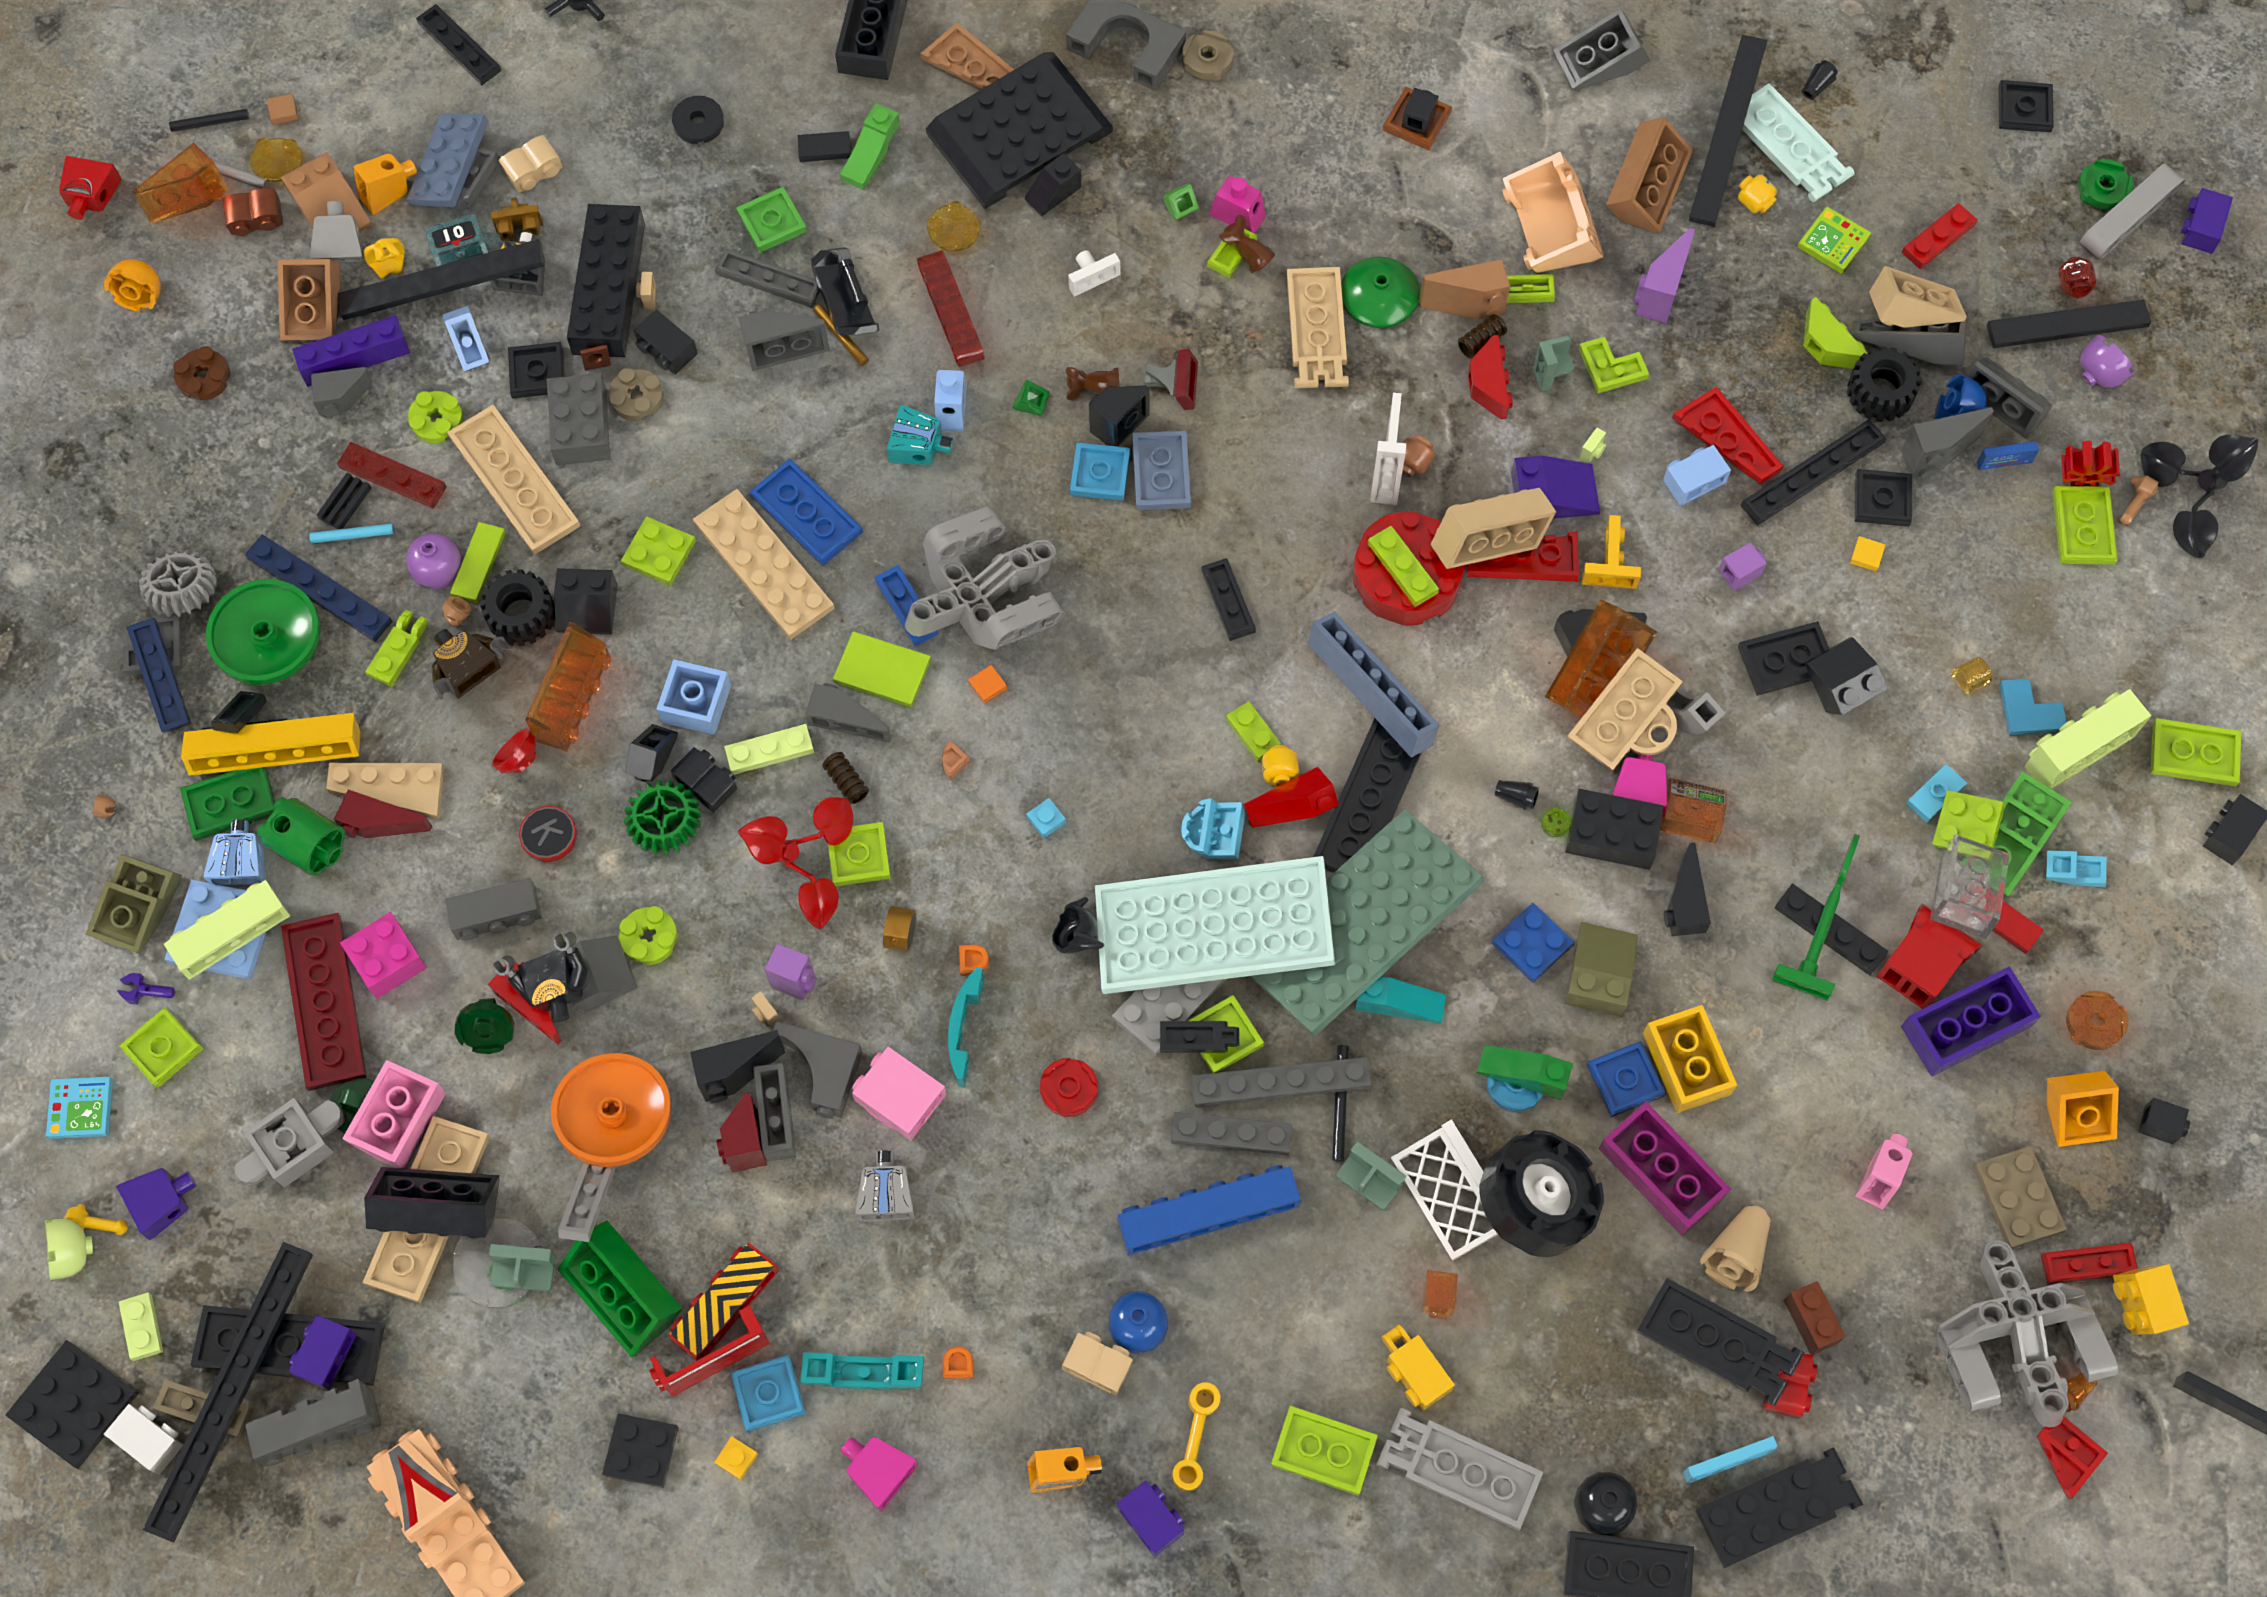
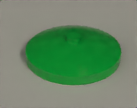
M275 579L254 580L234 588L216 604L207 623L206 643L209 653L217 666L232 679L252 685L272 684L294 675L311 659L320 639V619L309 597L296 586Z

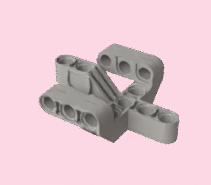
M987 506L933 527L926 534L923 547L931 581L939 592L917 600L911 605L905 621L906 630L911 635L919 637L960 622L974 644L996 650L1000 646L1011 642L1014 643L1019 639L1057 624L1063 619L1065 612L1051 592L1036 597L1034 595L1029 596L1028 600L1014 606L1009 604L1004 610L997 613L991 606L994 601L1009 589L1012 592H1016L1018 586L1028 582L1031 585L1036 584L1048 572L1056 554L1054 545L1047 540H1037L1027 545L1023 544L1021 547L1009 552L1000 553L992 559V564L973 579L958 556L993 543L1006 533L1004 524L993 508Z
M1993 1240L1984 1249L1980 1268L1994 1299L1973 1304L1940 1324L1937 1331L1940 1350L1965 1408L1968 1412H1973L2001 1404L2000 1390L1979 1342L2010 1335L2015 1360L2012 1369L2015 1377L2017 1376L2020 1381L2028 1406H2031L2035 1418L2040 1424L2046 1427L2058 1426L2062 1422L2069 1402L2066 1396L2068 1387L2066 1379H2060L2054 1363L2057 1361L2055 1355L2048 1354L2044 1326L2060 1323L2062 1337L2067 1338L2073 1351V1361L2075 1365H2079L2088 1382L2117 1376L2118 1365L2116 1358L2085 1295L2084 1289L2058 1283L2030 1290L2011 1247L2004 1241ZM1991 1257H1997L2001 1262L1994 1261ZM2002 1283H2008L2014 1288H2007ZM2044 1303H2050L2055 1308H2049ZM2014 1310H2021L2026 1315H2020L2016 1313ZM1985 1317H1992L1997 1322H1990ZM2033 1377L2041 1378L2045 1383H2038ZM2045 1405H2052L2058 1411H2051Z

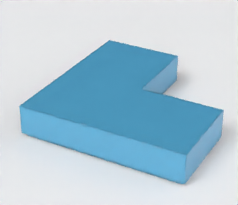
M2030 679L2002 680L1999 686L2009 736L2060 732L2059 729L2066 723L2062 702L2034 704Z

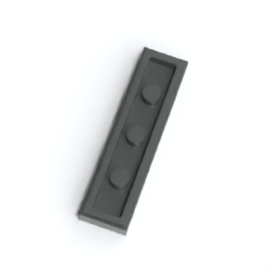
M725 249L715 268L716 275L811 308L820 293L816 279L729 249Z

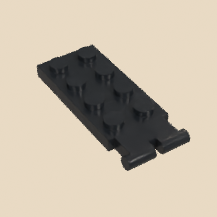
M1666 1278L1638 1328V1333L1747 1393L1751 1387L1766 1395L1764 1401L1774 1407L1788 1384L1787 1381L1778 1377L1780 1372L1792 1377L1804 1355V1352L1796 1347L1789 1351L1776 1344V1336Z
M1834 1447L1824 1451L1825 1458L1810 1464L1809 1460L1806 1459L1696 1510L1724 1568L1836 1518L1835 1511L1850 1505L1851 1509L1854 1510L1863 1505L1851 1480L1840 1483L1838 1477L1847 1472Z

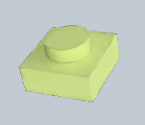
M1599 428L1595 429L1582 447L1580 461L1590 463L1594 457L1598 459L1602 455L1606 444L1603 443L1606 432Z

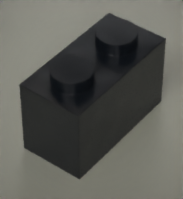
M657 309L634 329L637 340L635 343L640 351L644 354H651L655 362L663 370L669 369L675 375L698 354L694 340Z
M2242 794L2233 802L2229 799L2219 811V814L2222 815L2220 821L2216 822L2214 820L2204 833L2208 839L2203 844V847L2230 865H2233L2243 855L2267 819V810Z

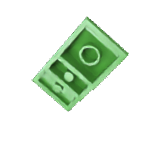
M2023 771L2002 800L2006 805L1991 859L1966 854L1959 863V866L2008 897L2072 804L2071 801Z

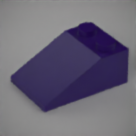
M1548 456L1514 458L1511 471L1514 493L1525 489L1540 488L1556 511L1553 519L1600 515L1592 464Z

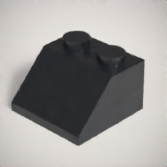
M1146 385L1109 387L1101 394H1096L1089 402L1090 433L1107 446L1119 447L1150 415V388Z
M557 568L554 589L557 633L612 634L618 586L612 570Z
M1849 637L1805 662V666L1826 713L1843 715L1888 689L1876 661L1853 637Z

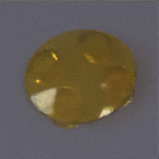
M261 138L256 141V147L250 156V166L255 175L271 182L282 181V176L302 166L303 162L302 152L297 142L293 139Z
M952 201L949 205L938 208L928 218L927 231L929 238L938 248L949 252H958L969 248L975 243L979 236L980 224L972 210L963 206L959 201Z

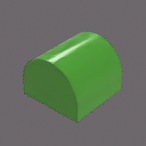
M1189 183L1163 196L1169 213L1175 219H1179L1199 209L1192 186Z

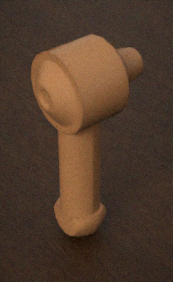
M2147 475L2143 477L2134 476L2130 483L2135 486V493L2137 494L2120 519L2123 525L2129 526L2145 500L2156 494L2158 491V481Z

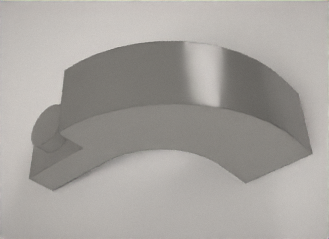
M1679 688L1667 703L1676 717L1677 729L1689 734L1696 735L1706 732L1725 714L1708 692L1695 696Z

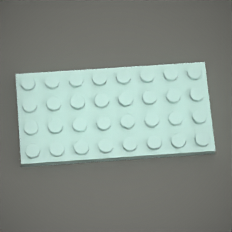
M1323 856L1095 885L1098 940L1104 943V947L1099 949L1101 989L1103 994L1335 965Z

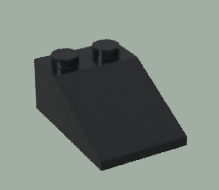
M778 1030L690 1052L697 1085L705 1102L718 1103L728 1099V1096L734 1095L755 1078L754 1067L772 1064L785 1053V1049Z

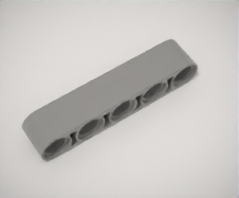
M2162 164L2093 225L2079 243L2098 259H2103L2182 187L2185 179L2167 164Z

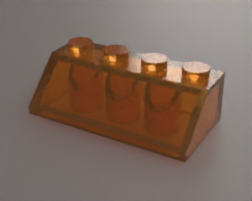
M1600 600L1546 693L1545 698L1573 715L1582 718L1635 650L1638 648L1644 653L1647 651L1657 631L1622 608Z
M569 622L525 719L530 731L535 736L536 742L566 752L570 744L575 743L579 733L578 726L580 721L587 717L590 708L589 701L592 695L597 694L600 687L601 674L603 670L606 671L611 662V655L606 643L572 622Z

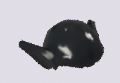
M1087 897L1067 904L1064 912L1059 915L1060 920L1052 934V943L1060 953H1077L1082 950L1101 949L1104 947V943L1096 939L1098 935L1097 920L1091 912L1082 908L1088 902Z

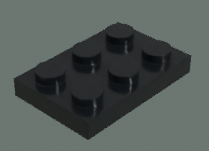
M1819 621L1739 642L1738 649L1758 696L1812 681L1805 662L1829 649Z

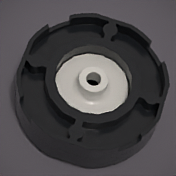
M1537 1130L1530 1134L1513 1137L1488 1159L1479 1184V1194L1483 1211L1501 1239L1529 1255L1552 1257L1570 1250L1596 1228L1604 1204L1603 1187L1601 1182L1596 1183L1589 1168L1593 1163L1579 1147L1552 1132Z

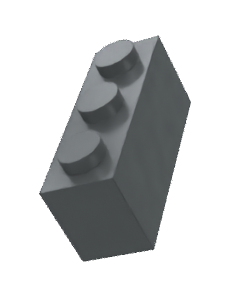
M531 878L445 899L451 931L457 940H473L479 934L487 932L500 933L505 931L507 927L515 925L528 926L533 924L535 920L542 919L536 887Z
M783 1063L754 1067L762 1151L765 1159L769 1162L796 1158L789 1086L785 1066Z

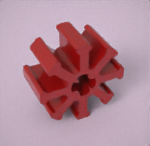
M2083 441L2082 449L2071 445L2065 448V455H2061L2063 483L2070 482V486H2082L2085 483H2089V486H2099V482L2111 486L2116 483V477L2120 476L2118 448L2111 449V443L2103 441L2098 447L2092 448V441Z

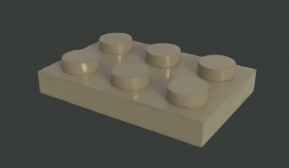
M2031 1146L1978 1162L1973 1166L2003 1239L2011 1249L2063 1233L2067 1230Z

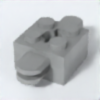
M295 1098L291 1099L244 1132L254 1151L235 1164L236 1176L246 1185L255 1186L271 1175L275 1181L285 1188L335 1153L325 1137L344 1124L345 1114L343 1110L334 1102L325 1101L308 1113Z

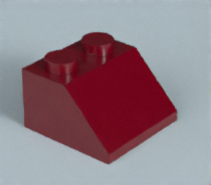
M744 1094L721 1126V1139H716L719 1156L722 1157L724 1165H729L732 1173L767 1165L762 1151L758 1109L751 1094Z

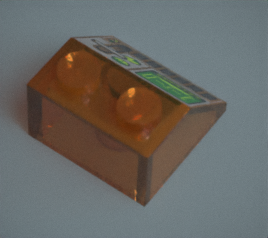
M1670 778L1667 790V807L1662 816L1660 831L1716 844L1722 832L1727 806L1726 790Z

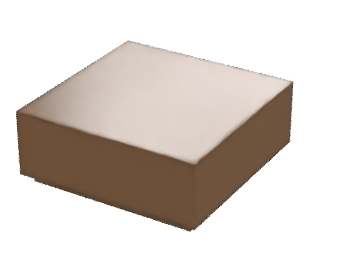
M292 93L267 99L270 120L273 125L299 120L295 98Z

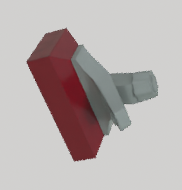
M1190 349L1179 350L1176 360H1173L1168 367L1162 368L1150 364L1145 366V373L1148 374L1144 378L1147 387H1165L1170 392L1174 401L1178 402L1184 410L1195 409L1198 361Z

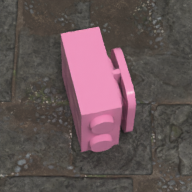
M887 1047L883 1053L879 1052L873 1058L870 1064L872 1068L865 1076L861 1075L855 1081L852 1087L854 1090L852 1095L854 1101L864 1107L867 1113L888 1128L896 1130L912 1141L947 1095L944 1085L890 1047Z

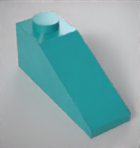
M1381 976L1357 998L1355 1010L1442 1024L1446 995L1394 978Z

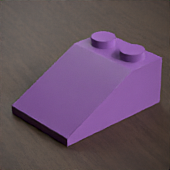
M1690 228L1650 265L1647 275L1642 274L1634 303L1638 304L1636 315L1667 323L1695 229Z

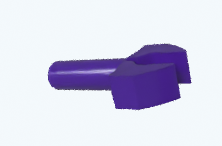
M130 973L120 979L123 984L135 985L137 989H133L130 992L117 990L126 1002L138 1005L139 998L143 996L173 998L175 995L174 987L145 984L143 982L144 976L140 973Z

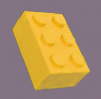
M1703 1005L1647 1024L1643 1035L1676 1114L1732 1095L1737 1087V1083Z

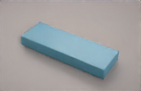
M1774 1436L1690 1466L1683 1472L1687 1483H1692L1771 1454L1778 1446Z

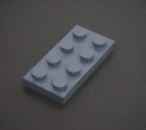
M440 114L407 197V201L412 206H456L489 121L484 114Z

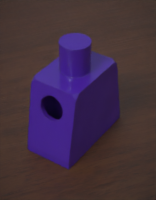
M159 1168L116 1186L140 1234L148 1240L156 1237L187 1212L189 1208L182 1195L197 1187L195 1180L188 1171L173 1179L172 1175L164 1168Z

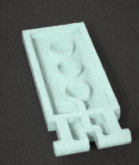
M1770 83L1752 95L1743 131L1796 186L1800 183L1809 192L1808 198L1810 201H1817L1832 190V185L1837 187L1855 174L1852 167L1848 166L1845 168L1836 159L1838 153Z

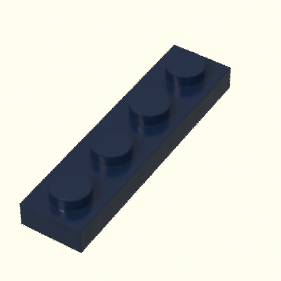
M150 618L127 626L126 628L161 732L166 733L191 724L157 620Z

